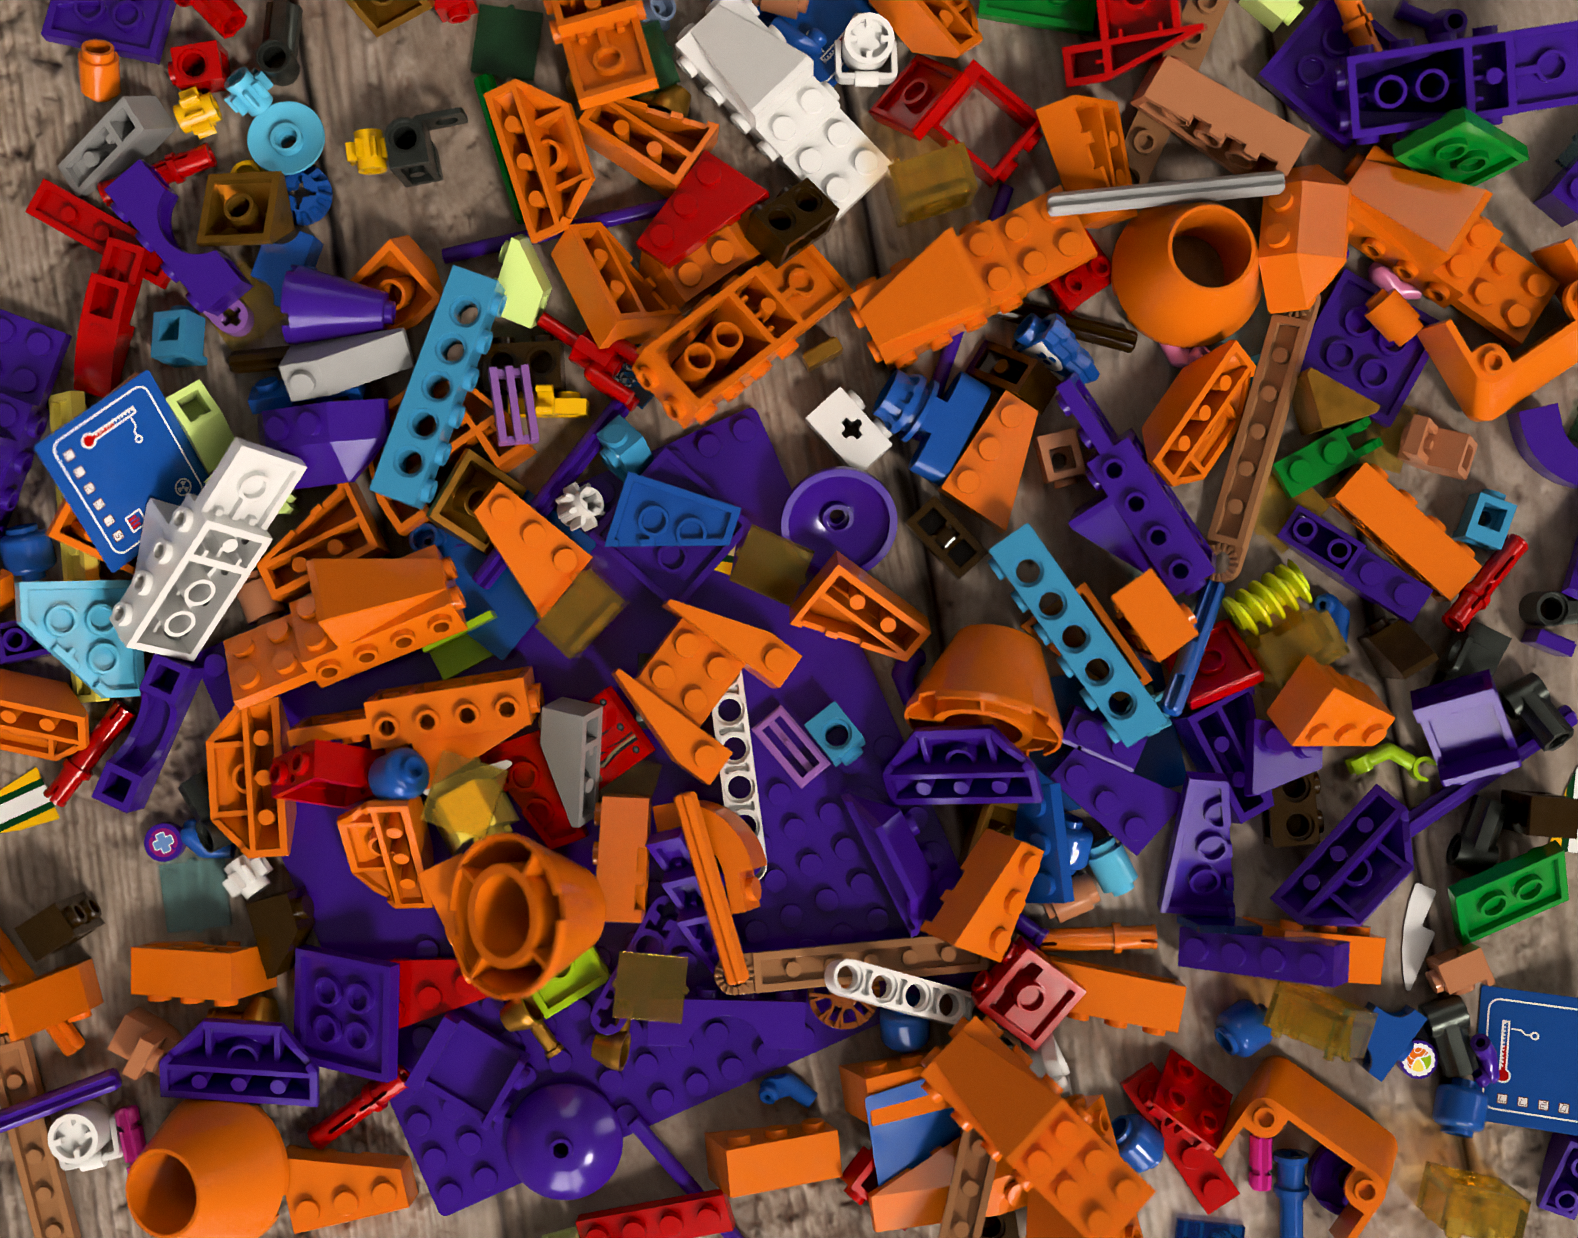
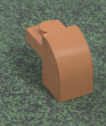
M1414 414L1412 421H1408L1402 432L1400 448L1396 458L1405 464L1434 474L1466 481L1478 443L1470 434L1439 428L1430 417Z
M138 1006L125 1014L107 1049L128 1060L122 1074L137 1080L148 1071L160 1076L159 1061L183 1037L173 1025Z

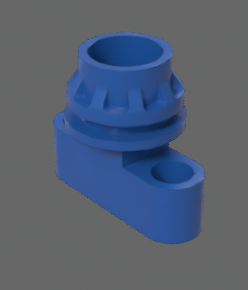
M896 369L880 391L874 403L872 414L882 419L889 432L896 434L900 431L899 439L903 442L909 441L915 433L922 436L910 460L908 469L933 484L941 486L954 467L990 397L992 388L960 371L952 380L943 399L937 397L940 386L939 382L931 380L926 385L927 377L921 374L907 375Z

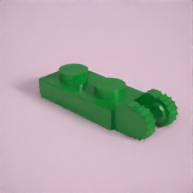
M1369 416L1343 429H1335L1273 463L1271 470L1286 497L1291 499L1359 462L1358 458L1384 445L1381 438L1378 437L1364 442L1362 446L1355 450L1350 446L1346 437L1367 429L1372 424Z

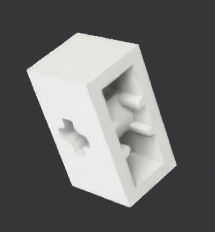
M839 387L805 418V423L845 467L866 471L891 448L893 444L888 439L892 434L878 418L872 422L862 411L866 407L865 403L853 390L850 389L846 393ZM847 422L849 425L859 424V438L856 439L852 435L847 439L843 437L845 430L843 423Z

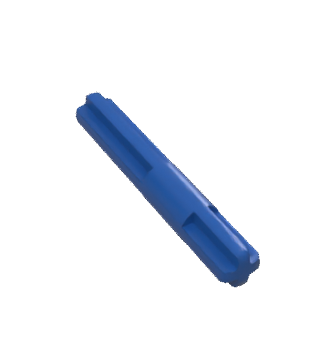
M1208 579L1202 588L1193 612L1198 621L1193 626L1199 634L1179 649L1160 702L1161 711L1166 715L1178 717L1182 714L1225 595V584L1223 582Z

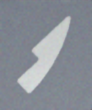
M1416 883L1412 891L1403 929L1402 965L1407 991L1411 990L1435 935L1434 931L1423 927V922L1436 891L1420 883Z

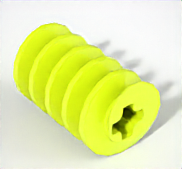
M1290 559L1287 561V566L1283 564L1275 566L1274 574L1270 572L1262 574L1261 583L1256 580L1249 582L1248 591L1243 588L1236 590L1234 594L1235 600L1229 596L1222 599L1224 609L1233 625L1241 633L1248 629L1255 636L1260 634L1257 622L1261 621L1268 628L1273 626L1270 614L1274 613L1281 620L1286 618L1283 606L1288 605L1293 611L1297 612L1299 610L1298 597H1301L1308 604L1313 602L1310 586L1298 566Z

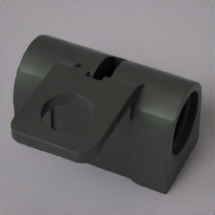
M461 107L415 115L412 119L400 117L393 120L387 126L385 146L390 170L405 187L444 180L439 153L431 140L430 130L468 123V116L464 109Z
M1471 620L1463 632H1454L1445 649L1446 651L1442 655L1428 686L1490 669L1493 677L1512 638Z

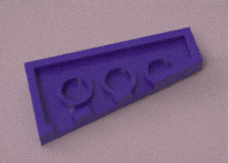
M1186 771L1157 901L1160 913L1236 918L1233 902L1234 876L1231 864L1233 852L1230 840L1229 781L1225 774Z

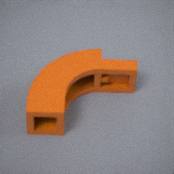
M698 800L713 853L720 862L724 873L731 914L747 912L760 907L759 900L762 890L759 879L754 875V869L766 866L767 861L757 836L749 825L730 809L711 801ZM674 802L652 806L657 832L681 827Z

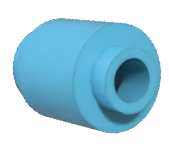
M1108 836L1094 842L1091 847L1088 864L1103 893L1112 892L1113 896L1117 897L1132 890L1135 887L1133 881L1138 878V875L1122 843H1117L1114 836Z

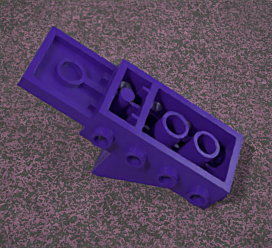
M1578 20L1498 32V25L1472 28V37L1456 39V31L1431 35V43L1415 45V37L1390 41L1389 50L1374 52V44L1350 47L1349 56L1338 57L1339 66L1333 67L1335 91H1341L1342 107L1336 108L1338 131H1344V138L1356 139V145L1381 142L1380 135L1396 132V139L1406 138L1410 132L1424 128L1441 119L1447 112L1462 107L1467 108L1489 123L1497 125L1503 123L1502 116L1578 104Z
M0 309V538L6 535L5 529L19 501L20 491L33 463V457L36 452L34 447L39 443L46 429L49 409L45 407L72 338L71 335Z
M1073 372L1057 385L1056 388L1059 394L1055 398L1063 412L1067 416L1074 414L1080 423L1081 428L1077 432L1089 450L1094 447L1097 449L1092 452L1087 462L1089 470L1086 471V475L1098 492L1102 489L1104 491L1074 509L1068 524L1077 533L1142 573L1152 568L1162 584L1170 589L1174 597L1183 591L1186 596L1196 592L1207 583L1204 578L1216 572V555L1172 488L1166 484L1147 461L1145 447L1132 427L1118 436L1077 372Z

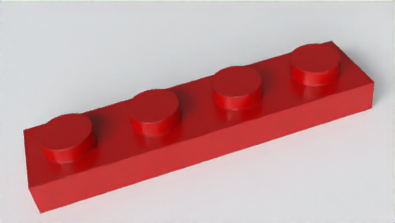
M44 178L25 210L29 215L101 255L104 253L108 236L143 247L135 237L138 230ZM156 251L150 253L143 278L166 290L171 279L160 267V264L164 261Z
M1151 1061L1121 1081L1120 1084L1141 1116L1161 1131L1164 1137L1165 1152L1205 1212L1209 1215L1240 1193L1211 1149L1207 1151L1201 1148L1196 1150L1192 1144L1174 1133L1176 1125L1168 1129L1164 1125L1166 1119L1161 1122L1152 1114L1150 1115L1146 1112V1107L1142 1104L1143 1098L1150 1091L1155 1094L1161 1077L1160 1072Z
M721 1189L579 1214L575 1221L580 1238H696L733 1231L735 1227V1219L729 1197Z

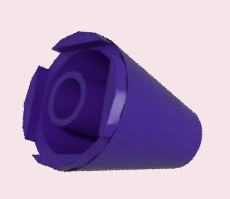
M292 264L290 266L293 271H286L282 286L281 313H287L289 319V326L282 325V333L288 344L298 345L387 330L388 325H394L396 302L390 301L389 294L385 291L302 265Z

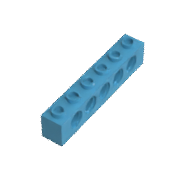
M453 265L369 490L420 510L424 509L426 503H431L438 486L435 477L439 466H444L447 463L451 453L452 445L448 443L454 428L458 429L464 419L465 406L462 405L467 391L472 392L478 381L479 369H476L479 359L481 354L486 355L490 349L493 340V332L490 331L495 317L499 318L502 315L506 306L507 296L504 294L505 289L498 280ZM468 308H477V318L470 324H462L461 316L463 312ZM456 344H462L464 346L462 357L456 361H448L447 354L449 349ZM442 381H449V393L441 399H435L433 394L435 386ZM427 418H435L436 428L434 432L428 436H421V423ZM413 455H420L422 458L421 468L413 474H408L406 470L408 459Z
M1026 523L988 550L993 556L987 561L1000 580L1007 577L1016 590L1010 593L1011 597L1023 613L1029 609L1038 620V623L1033 628L1046 646L1053 642L1062 654L1056 658L1058 664L1069 678L1076 674L1084 686L1079 691L1080 695L1092 711L1098 707L1107 719L1102 726L1115 744L1122 740L1128 748L1168 721L1029 523ZM1026 559L1035 561L1040 568L1038 579L1031 583L1023 582L1017 575L1019 563ZM1054 592L1062 598L1063 608L1059 613L1048 615L1041 610L1040 598L1045 593ZM1077 625L1084 629L1086 640L1081 646L1069 647L1064 643L1062 634L1068 626ZM1100 658L1108 663L1109 672L1106 677L1094 680L1086 674L1085 667L1090 660ZM1118 691L1128 693L1132 698L1131 707L1125 712L1113 711L1108 704L1109 698L1113 693Z

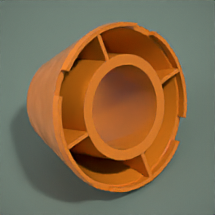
M1215 201L1146 207L1138 213L1137 217L1129 221L1115 244L1110 272L1114 296L1118 297L1122 308L1127 314L1126 318L1138 331L1153 341L1183 349L1211 346L1238 331L1248 321L1259 303L1263 290L1259 267V245L1245 220L1233 210ZM1193 236L1210 244L1220 256L1223 264V286L1217 288L1203 287L1187 279L1180 272L1174 261L1172 253L1173 237Z
M975 624L961 628L908 700L904 712L905 721L913 730L916 727L993 724L1028 758L1030 752L1043 750L1044 756L1050 755L1061 747L1063 741V729L1041 645L1032 636L1022 631L1000 625Z
M502 832L486 835L473 843L458 863L449 891L448 911H454L456 935L450 936L458 963L467 978L477 989L487 996L499 1000L521 999L538 991L594 946L602 933L605 923V899L596 877L585 867L517 833Z
M185 1099L167 1116L128 1172L126 1200L130 1213L145 1232L157 1238H259L278 1219L279 1214L277 1212L282 1198L288 1193L289 1163L284 1142L271 1118L258 1105L251 1106L246 1102Z

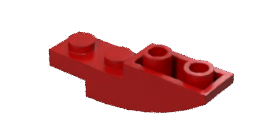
M108 236L98 273L91 272L81 311L74 361V389L103 398L119 384L135 327L130 326V322L151 253L144 247Z

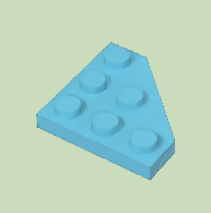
M132 580L15 583L16 623L101 698L141 696L139 687L145 676L144 651L125 647L109 619L114 606L120 602Z

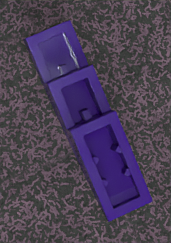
M682 827L649 834L645 846L664 871L661 885L680 911L676 923L714 976V968L720 958ZM738 935V939H739V942H740V946H741V949H742V953H745V952H744V949H743V946H742V944H741L739 935Z

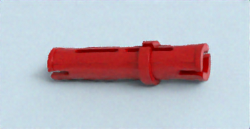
M203 143L185 152L165 154L164 159L150 165L155 167L168 184L173 182L180 184L186 182V177L217 167V161L209 144ZM118 177L97 184L99 194L108 207H110L113 200L104 189Z
M1508 534L1502 550H1495L1472 581L1462 588L1458 593L1459 597L1441 617L1443 624L1447 628L1457 633L1463 632L1479 610H1484L1491 601L1490 596L1522 555L1527 552L1528 544L1523 538L1515 534H1510V536Z
M119 700L113 702V705L89 734L88 747L81 751L78 750L72 757L68 756L62 762L64 768L43 792L46 798L52 796L49 801L60 807H65L82 782L90 780L93 776L92 769L131 719L136 716V712L133 709L128 711L130 707Z
M398 1064L397 1079L389 1083L370 1081L362 1087L361 1093L339 1107L317 1125L309 1128L307 1134L311 1144L315 1148L323 1150L328 1144L353 1128L374 1111L381 1112L388 1106L389 1100L406 1088H409L404 1084L410 1072L403 1065Z

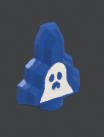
M1030 313L1018 325L1014 333L1015 341L1012 344L1014 351L1039 360L1050 371H1055L1064 378L1076 371L1084 384H1089L1098 379L1100 373L1094 365V360L1089 352L1080 346L1075 339V334L1066 326L1065 319L1058 313L1048 315L1043 319L1034 313Z

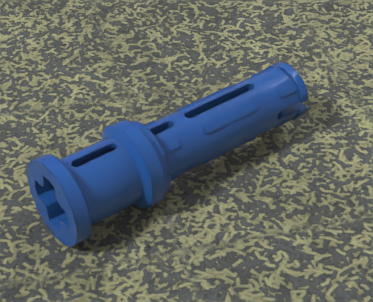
M1277 1149L1273 1152V1159L1277 1162V1182L1273 1185V1192L1279 1198V1237L1303 1238V1200L1307 1199L1309 1195V1186L1305 1184V1164L1309 1162V1154L1298 1149Z

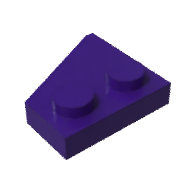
M1260 719L1246 721L1244 796L1259 795L1322 769L1323 746H1291L1273 721Z

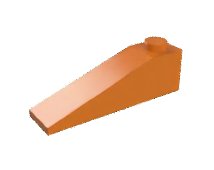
M409 235L389 239L350 279V281L385 291L389 294L390 301L396 302L394 325H388L387 330L404 327L406 331L421 324L438 306L444 291L435 264Z
M961 1136L944 1148L941 1145L930 1152L931 1156L913 1169L906 1168L880 1187L868 1193L872 1227L875 1232L942 1223ZM1004 1157L997 1162L985 1217L1002 1215L1026 1207L1028 1203V1192L1010 1176V1173L1015 1168Z

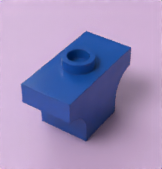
M299 231L295 239L285 244H261L250 276L261 283L271 286L274 293L273 305L281 309L282 286L286 271H293L290 266L292 264L318 270L315 267L324 244L315 236Z
M1368 1001L1347 1030V1033L1359 1041L1363 1047L1364 1061L1361 1067L1382 1082L1397 1060L1402 1062L1409 1056L1414 1048L1412 1040L1427 1021V1018L1408 1005L1395 1012H1386Z

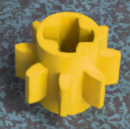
M196 86L179 92V104L173 106V111L183 132L187 134L193 131L194 135H198L199 139L217 133L215 128L216 122L223 120V117L212 93L202 94Z
M376 128L355 131L353 133L354 142H345L347 162H350L351 166L357 165L358 173L375 175L386 172L388 156L383 131Z

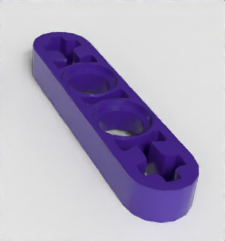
M662 895L652 903L593 1006L590 1019L593 1028L597 1032L604 1035H613L621 1030L676 935L679 926L676 921L671 919L663 927V930L670 931L666 940L657 931L646 929V925L650 920L654 925H657L660 920L661 914L657 911L660 904L667 906L669 902H673L669 895ZM675 906L674 911L679 914L680 911ZM648 935L655 937L659 942L658 954L651 959L641 957L637 951L638 941ZM625 970L634 971L640 979L639 987L633 993H624L617 985L618 976ZM609 990H612L619 998L630 1000L631 1002L627 1009L620 1004L615 1012V1016L619 1018L618 1024L610 1023L605 1028L600 1024L602 1017L598 1015L600 1009L607 1010L610 1008L614 999L607 998L606 996Z

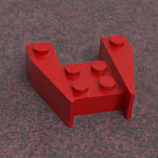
M1096 0L1101 41L1062 47L1066 88L1112 81L1207 30V24L1198 23L1183 26L1181 0Z

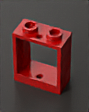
M973 59L963 71L971 82L928 131L927 135L992 188L998 179L1003 183L1008 180L1019 165L1014 160L1023 149L1029 154L1044 135L1039 131L1041 124L1036 111ZM975 88L1025 129L993 169L943 128L944 124Z
M313 739L272 760L269 770V781L272 784L271 798L351 810L367 801L377 799L369 785V768L377 758L386 753L385 751Z

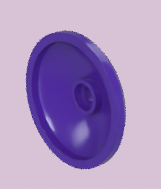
M845 466L821 469L801 480L786 498L780 519L782 539L788 553L799 566L814 575L818 574L836 550L867 572L876 566L889 552L895 540L898 525L896 507L886 487L873 475L857 468ZM835 509L843 511L842 516L839 518L830 517V513Z
M573 1082L552 1083L532 1092L517 1107L507 1131V1154L515 1174L535 1193L555 1200L579 1199L600 1189L615 1172L623 1150V1129L614 1107L596 1090ZM564 1143L567 1145L569 1152L560 1154L556 1151L555 1145Z

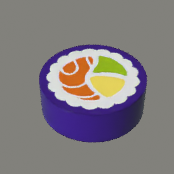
M1414 1037L1412 1040L1414 1043L1413 1050L1404 1061L1400 1062L1397 1060L1396 1064L1409 1077L1423 1079L1435 1071L1438 1064V1056L1431 1044L1423 1039Z

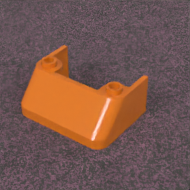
M1571 238L1537 248L1531 252L1538 267L1560 282L1554 294L1569 319L1512 358L1509 357L1503 347L1494 343L1483 344L1470 351L1452 319L1423 326L1416 334L1463 413L1470 420L1484 422L1496 419L1578 362V250Z
M1272 1055L1265 1058L1229 1107L1218 1149L1215 1152L1211 1150L1212 1153L1221 1159L1243 1127L1258 1137L1270 1138L1277 1135L1289 1120L1353 1166L1343 1185L1345 1197L1349 1202L1329 1231L1334 1238H1358L1385 1198L1398 1152V1144L1395 1137L1382 1125L1288 1058L1280 1055Z

